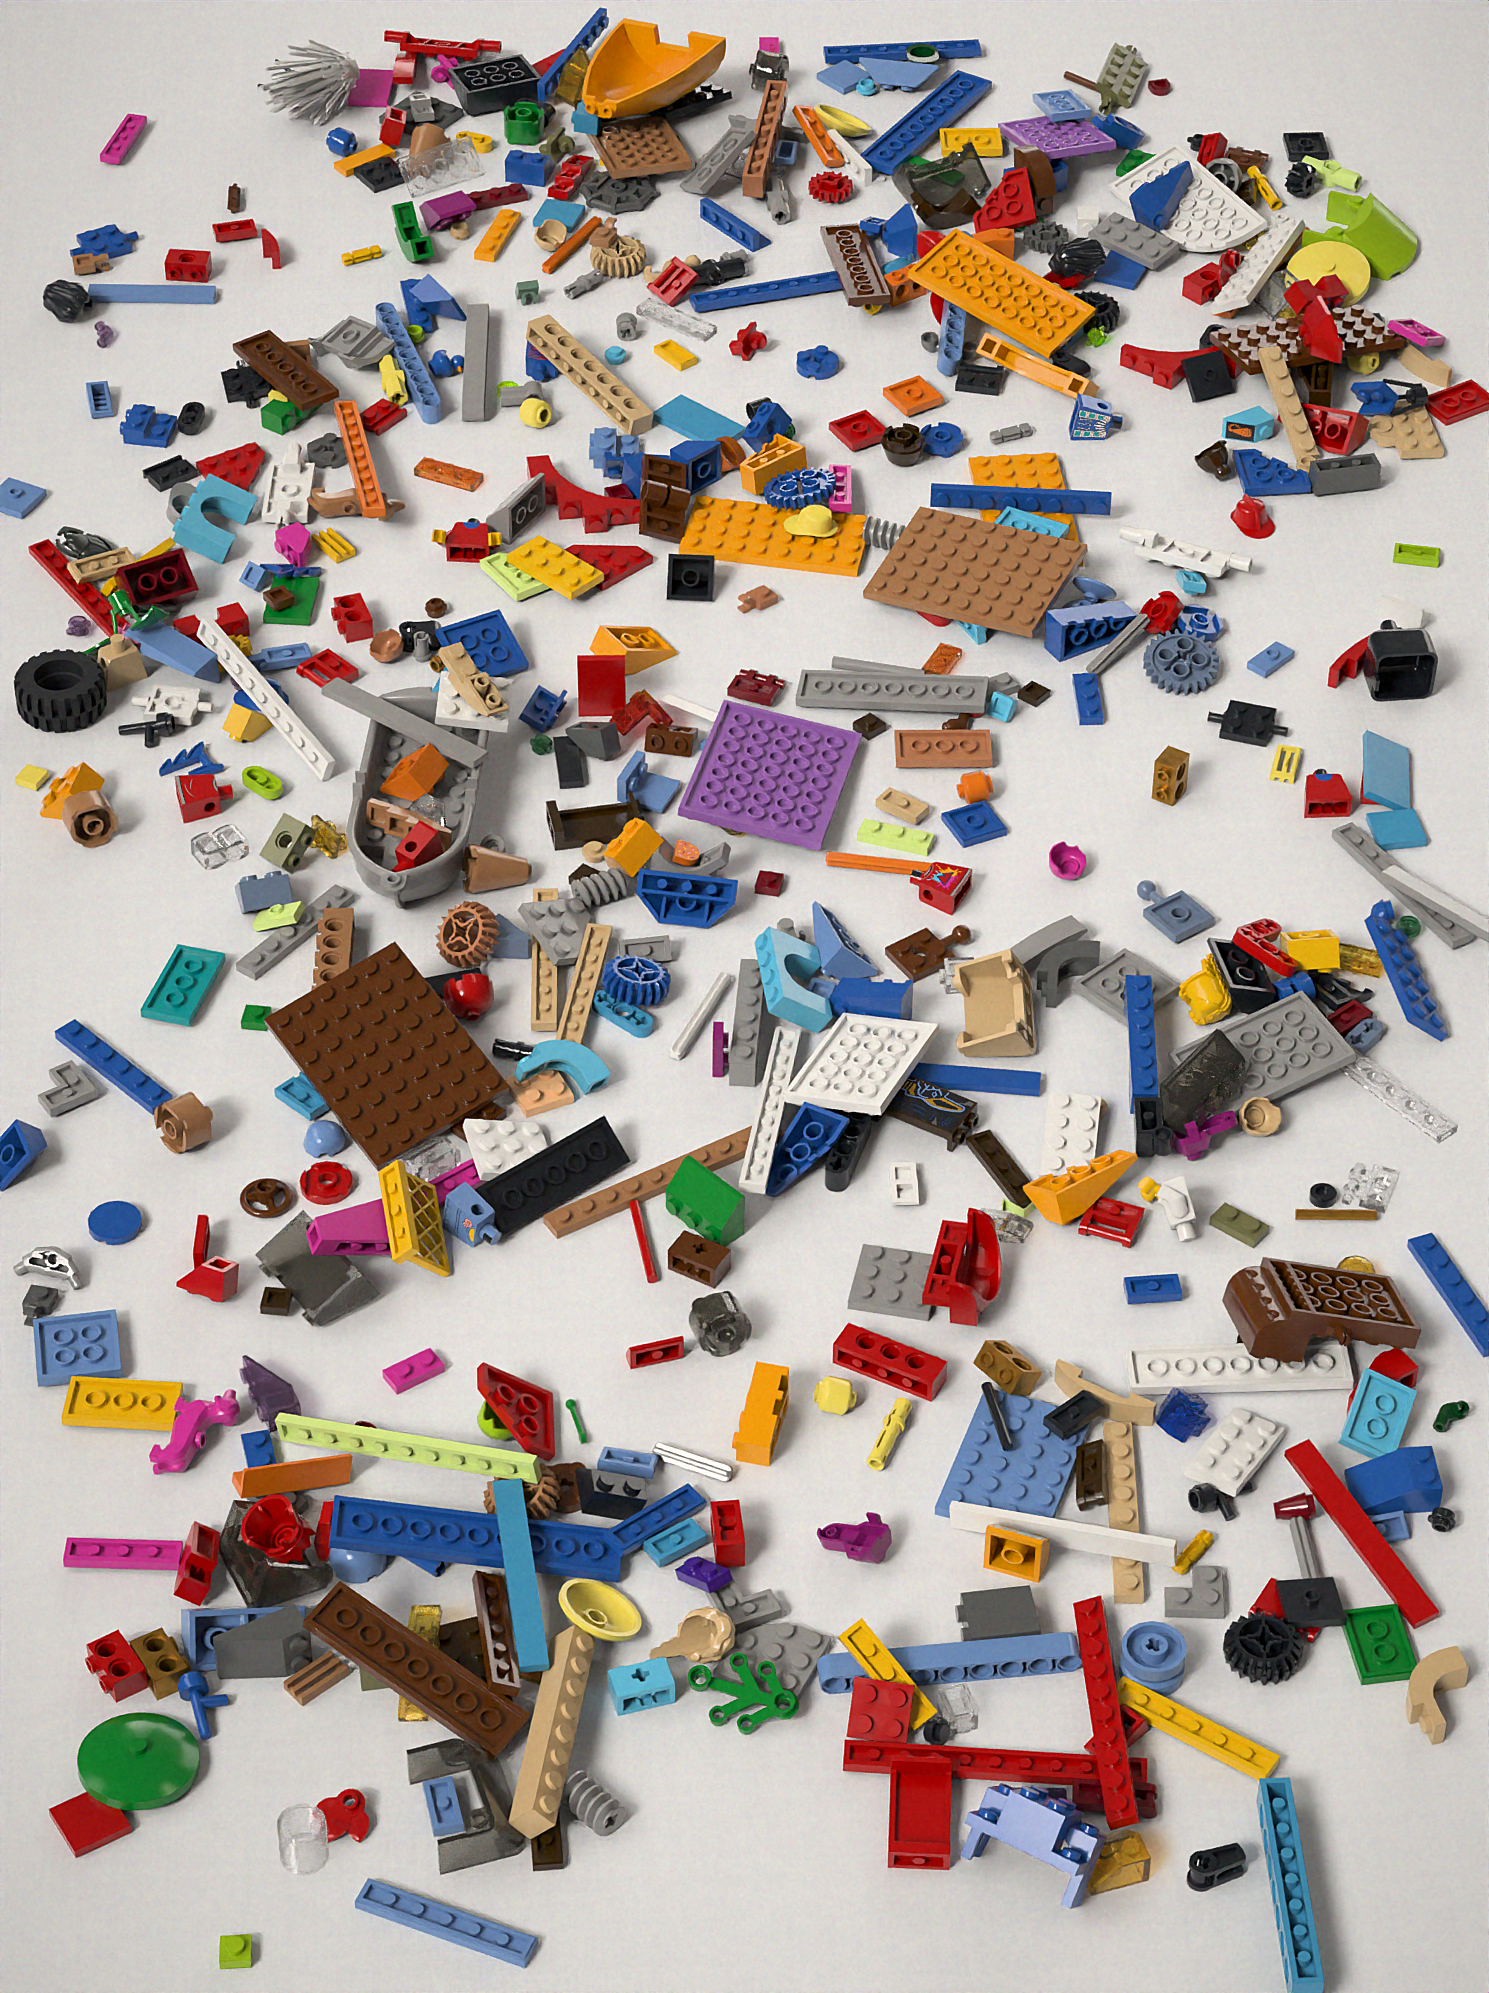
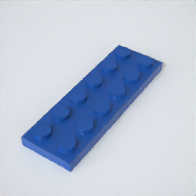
M1371 914L1364 922L1407 1022L1442 1042L1448 1036L1444 1026L1446 1023L1438 1013V1004L1431 997L1429 992L1431 990L1430 986L1424 981L1422 976L1423 970L1415 960L1416 954L1407 942L1409 940L1408 936L1401 929L1396 930L1391 927L1385 919L1380 920Z

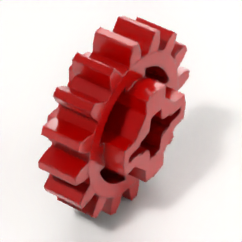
M825 171L823 175L817 173L816 177H811V181H809V195H813V199L819 198V202L826 200L827 203H838V200L845 201V197L850 198V194L853 193L852 179H848L849 176L847 175L842 176L841 172L835 174L834 171Z

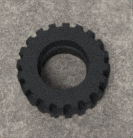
M56 649L53 652H42L37 657L34 655L29 658L28 662H24L14 676L18 714L31 727L35 729L40 728L44 732L54 731L55 733H62V731L73 732L77 728L83 729L87 727L88 723L95 722L107 705L103 668L90 655L86 656L85 653L80 651L74 652L70 649L60 651V649Z

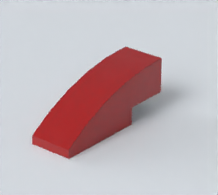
M193 1522L180 1560L173 1595L195 1605H201L210 1590L212 1572L218 1561L219 1531L199 1522Z

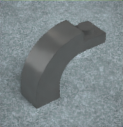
M1080 940L1064 943L1050 950L1041 959L1038 966L1036 990H1041V997H1046L1047 1008H1056L1057 987L1063 980L1073 976H1084L1099 966L1100 941Z

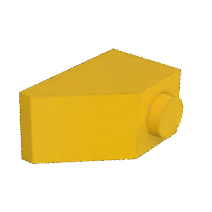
M233 703L222 729L230 733L229 738L242 743L243 739L250 742L255 741L274 725L265 715Z

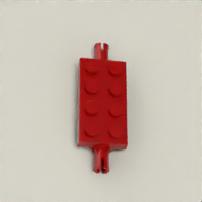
M385 30L384 42L400 43V51H406L405 54L417 55V52L425 53V56L436 57V54H443L448 59L461 56L463 60L473 61L484 52L500 53L502 49L501 41L485 40L483 38H478L474 42L469 43L417 38L410 31Z

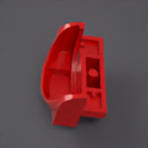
M969 1208L967 1223L942 1220L922 1294V1304L949 1307L950 1323L977 1326L979 1316L994 1302L999 1294L1002 1280V1260L994 1220L981 1210Z

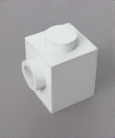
M1077 206V237H1088V232L1102 222V217H1098V206Z

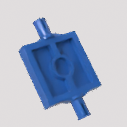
M115 224L88 230L76 235L77 242L81 247L70 249V255L72 257L93 253V256H98L106 253L109 259L132 253V246L129 242L138 240V233L134 231L123 234Z

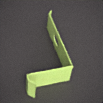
M1004 1198L1001 1210L1003 1213V1208L1025 1219L1036 1206L1032 1202L1023 1209Z

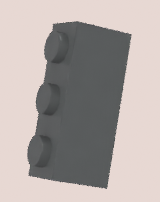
M1375 453L1310 461L1309 480L1311 489L1316 496L1379 488L1381 464Z

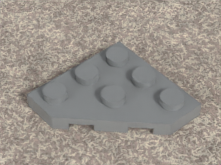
M579 898L522 903L518 911L553 965L574 964L578 958L587 923H589L591 917Z

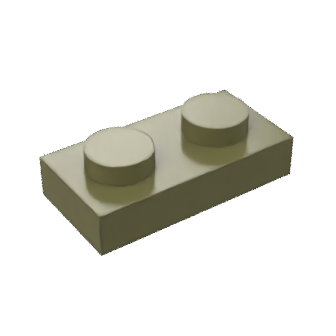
M1226 1202L1210 1216L1209 1225L1252 1248H1255L1269 1234L1270 1228L1269 1225Z

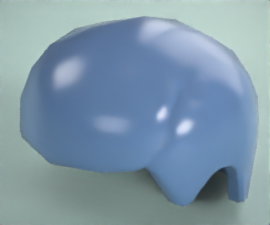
M320 1120L309 1126L303 1145L305 1151L315 1158H318L323 1153L332 1157L343 1149L346 1135L338 1123Z

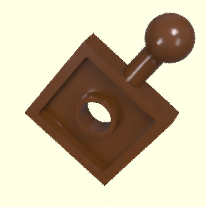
M958 925L952 930L951 935L939 940L926 927L885 947V955L915 983L954 964L955 955L947 947L955 943L959 945L967 944L972 936L971 930L965 925Z

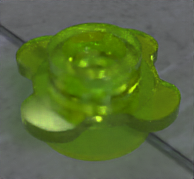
M1101 326L1099 329L1093 328L1088 333L1087 337L1089 339L1086 342V346L1092 345L1097 348L1105 342L1107 335L1104 333V326Z

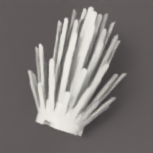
M308 39L309 43L313 44L308 45L309 48L286 45L289 49H294L293 52L290 51L288 54L317 59L275 61V64L279 66L267 67L265 70L271 71L294 68V70L273 73L271 75L272 80H281L260 85L259 90H270L269 95H272L270 100L264 101V104H281L272 108L270 112L277 113L298 103L297 107L288 112V114H291L288 119L292 117L295 119L299 118L323 98L330 95L310 116V118H313L323 109L314 120V124H316L325 112L327 113L326 119L329 118L337 104L338 109L342 107L350 89L356 87L355 83L360 75L355 59L351 60L347 55L348 51H336L326 45Z

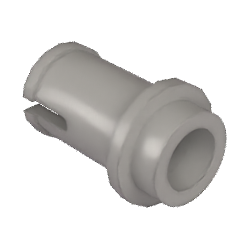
M741 249L732 253H723L720 256V261L741 257L743 263H746L748 257L745 250Z
M423 631L416 632L413 636L415 645L413 657L417 662H427L431 657V650L428 644L429 635Z

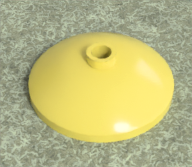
M816 104L814 108L822 124L830 130L835 129L841 136L858 137L870 133L871 127L849 113L825 104Z
M572 1579L567 1581L559 1592V1603L566 1617L593 1638L609 1642L626 1641L634 1638L641 1628V1617L633 1603L623 1594L606 1584L590 1579Z

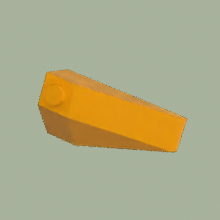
M1118 1150L1091 1159L1089 1166L1076 1167L1074 1165L1066 1168V1174L1054 1177L1052 1173L1044 1175L1024 1185L1023 1190L1046 1220L1056 1222L1058 1225H1067L1072 1223L1074 1218L1082 1215L1138 1157L1135 1153Z

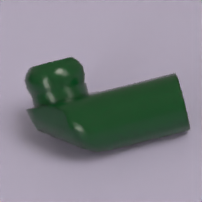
M1460 1400L1442 1405L1433 1423V1428L1437 1432H1445L1449 1422L1465 1418L1470 1410L1467 1402Z

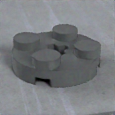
M326 433L323 437L307 444L308 461L315 463L317 468L324 469V465H331L332 469H336L348 463L342 438L337 437L335 433Z

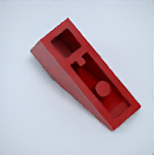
M1393 1348L1380 1353L1373 1360L1369 1369L1409 1388H1413L1416 1386L1419 1367L1401 1349ZM1358 1384L1349 1396L1346 1415H1348Z

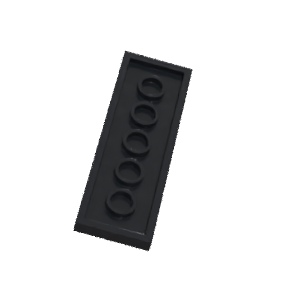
M604 1115L474 1190L494 1209V1224L498 1231L504 1235L630 1162V1159Z

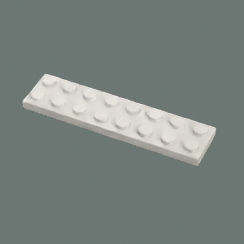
M1290 219L1281 225L1272 224L1265 229V232L1258 238L1257 243L1251 248L1249 254L1244 257L1241 265L1236 268L1237 273L1229 278L1227 284L1222 287V291L1214 298V302L1209 307L1212 315L1250 305L1306 225L1303 219L1296 221Z
M1338 1340L1309 1341L1302 1363L1294 1361L1284 1363L1278 1359L1267 1357L1265 1359L1255 1358L1249 1355L1244 1343L1125 1347L1124 1353L1130 1394L1133 1392L1137 1395L1353 1389L1354 1382L1347 1346H1341Z

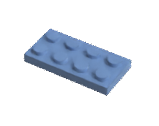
M1071 89L1033 94V102L1056 124H1062L1066 120L1072 119L1074 121H1084L1085 118L1091 117V109Z

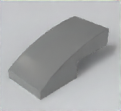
M429 93L409 95L410 107L415 122L435 120Z

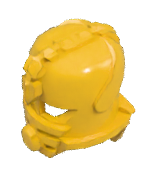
M1212 953L1206 955L1207 959L1201 960V971L1189 977L1185 982L1182 981L1181 985H1179V997L1190 1006L1191 1010L1188 1011L1191 1020L1196 1025L1201 1026L1223 1019L1226 1015L1230 1014L1232 1008V1001L1226 989V984Z

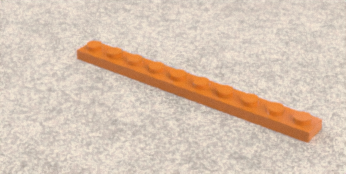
M356 400L334 401V412L363 518L368 517L371 519L386 516V508Z

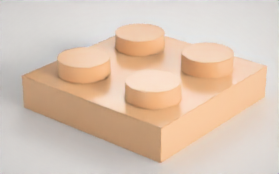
M558 1070L543 1071L521 1083L518 1082L514 1075L505 1078V1081L510 1086V1094L526 1118L574 1103V1095Z

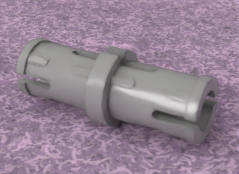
M595 268L592 272L585 276H579L575 282L564 287L565 295L571 292L567 298L572 299L581 292H587L591 289V286L604 279L603 273L601 272L597 275L601 270Z

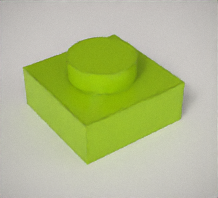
M251 1934L220 1936V1969L252 1967Z

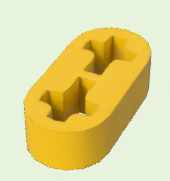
M461 131L456 134V146L460 149L477 153H488L493 149L490 136L469 131Z

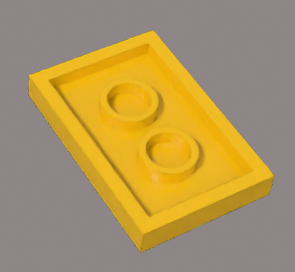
M1000 128L939 129L942 157L974 158L976 156H1002L1003 148Z

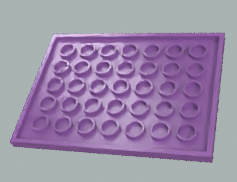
M724 700L679 805L677 815L690 820H698L714 826H722L738 832H746L762 838L766 837L783 843L820 851L860 745L862 734Z

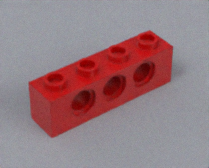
M851 1323L845 1326L833 1343L832 1363L930 1402L933 1401L947 1380L948 1361Z

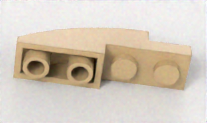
M461 642L439 649L438 655L449 671L448 680L459 695L474 710L486 717L508 711L509 707L487 673H480Z

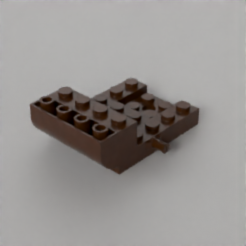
M1263 1257L1260 1266L1244 1268L1231 1277L1222 1299L1249 1355L1258 1359H1265L1267 1357L1278 1359L1284 1363H1290L1291 1361L1302 1363L1311 1334L1320 1338H1326L1327 1336L1335 1337L1341 1346H1347L1351 1341L1357 1340L1374 1346L1384 1344L1396 1349H1415L1421 1333L1420 1326L1390 1276Z

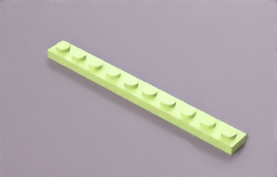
M279 1413L275 1419L280 1440L506 1479H521L523 1482L538 1484L542 1477L537 1455L286 1413Z

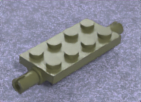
M1115 43L1096 81L1094 88L1101 92L1102 103L1099 106V111L1102 113L1104 109V115L1111 113L1112 107L1116 105H1122L1126 109L1130 106L1148 64L1141 57L1135 56L1137 49L1134 47L1132 51V45L1124 47Z

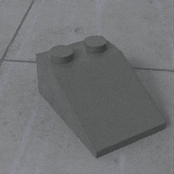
M292 1604L214 1636L215 1661L219 1679L288 1677L312 1663L310 1631L303 1627L304 1618L296 1605Z

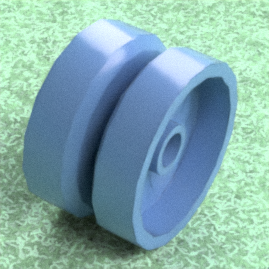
M1142 1622L1129 1628L1122 1640L1119 1665L1120 1678L1124 1676L1164 1697L1176 1692L1183 1682L1187 1650L1184 1637L1176 1628L1162 1622Z

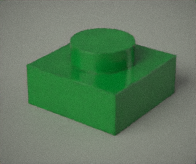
M246 1004L241 1019V1029L267 1031L268 1027L265 1025L264 1019L272 1014L271 1007Z

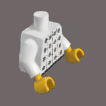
M1181 1176L1158 1184L1152 1178L1144 1177L1138 1183V1187L1141 1189V1197L1148 1203L1155 1197L1158 1199V1203L1164 1206L1171 1230L1177 1229L1180 1242L1195 1238L1196 1235L1192 1223L1197 1221L1184 1177Z

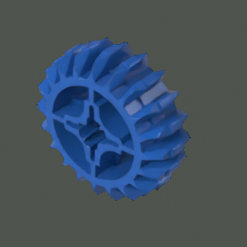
M636 955L616 956L615 959L609 960V963L606 964L603 970L602 987L605 988L607 994H610L611 998H617L618 1002H626L628 1005L634 1004L637 1007L639 1005L648 1007L649 1004L657 1005L658 1002H663L664 998L667 997L670 990L671 975L668 973L667 968L662 967L661 963H655L654 959L649 960L645 956L637 957Z

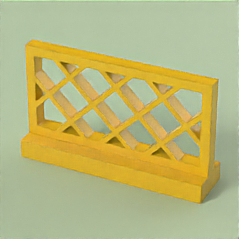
M395 1160L378 1172L392 1260L398 1264L408 1260L442 1277H446L450 1274L435 1185L406 1172L405 1163ZM421 1190H423V1191H425V1192L427 1193V1197L424 1195V1193H423ZM416 1216H418V1218H419V1219L421 1220V1222L424 1224V1226L426 1227V1229L423 1227V1225L420 1223V1221L417 1219ZM428 1231H429V1233L432 1235V1237L434 1238L435 1242L433 1241V1239L431 1238V1236L428 1234ZM420 1238L424 1241V1243L427 1245V1247L429 1248L430 1251H428V1249H427L426 1246L423 1244V1242L420 1240ZM431 1254H433V1255L435 1256V1258L437 1259V1261L439 1262V1264L436 1262V1260L434 1259V1257H433Z

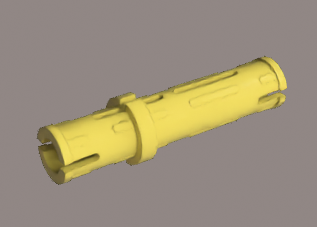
M897 1398L891 1412L885 1416L883 1429L866 1461L871 1469L879 1471L884 1468L899 1433L904 1431L906 1426L905 1420L912 1409L911 1402L908 1399Z

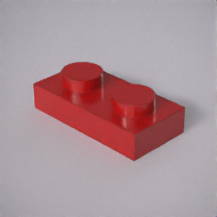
M253 219L212 224L216 242H229L230 240L237 239L246 240L251 237H257V229Z

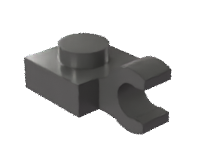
M31 1284L22 1302L23 1315H27L24 1325L33 1327V1319H38L41 1314H50L58 1298V1290L56 1288Z

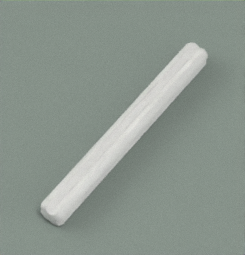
M719 972L671 1045L669 1049V1056L671 1058L679 1060L683 1057L730 983V975L728 973Z

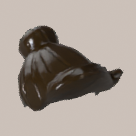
M1225 440L1217 441L1194 458L1198 467L1205 472L1214 474L1215 478L1219 481L1228 478L1231 474V468L1227 465L1228 451L1225 446L1227 441Z

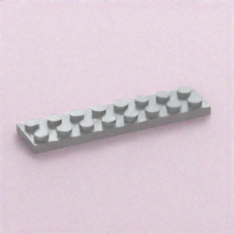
M802 669L796 694V706L984 713L989 688V677Z

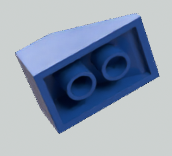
M1432 1446L1403 1447L1344 1471L1348 1491L1367 1516L1402 1510L1404 1513L1432 1512L1433 1508L1440 1507L1443 1486Z

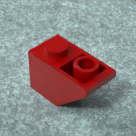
M215 1256L178 1280L176 1287L187 1290L190 1294L208 1297L214 1302H223L237 1293L239 1263Z

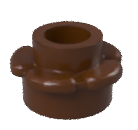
M432 598L426 602L425 611L429 617L437 619L445 615L447 604L442 599Z

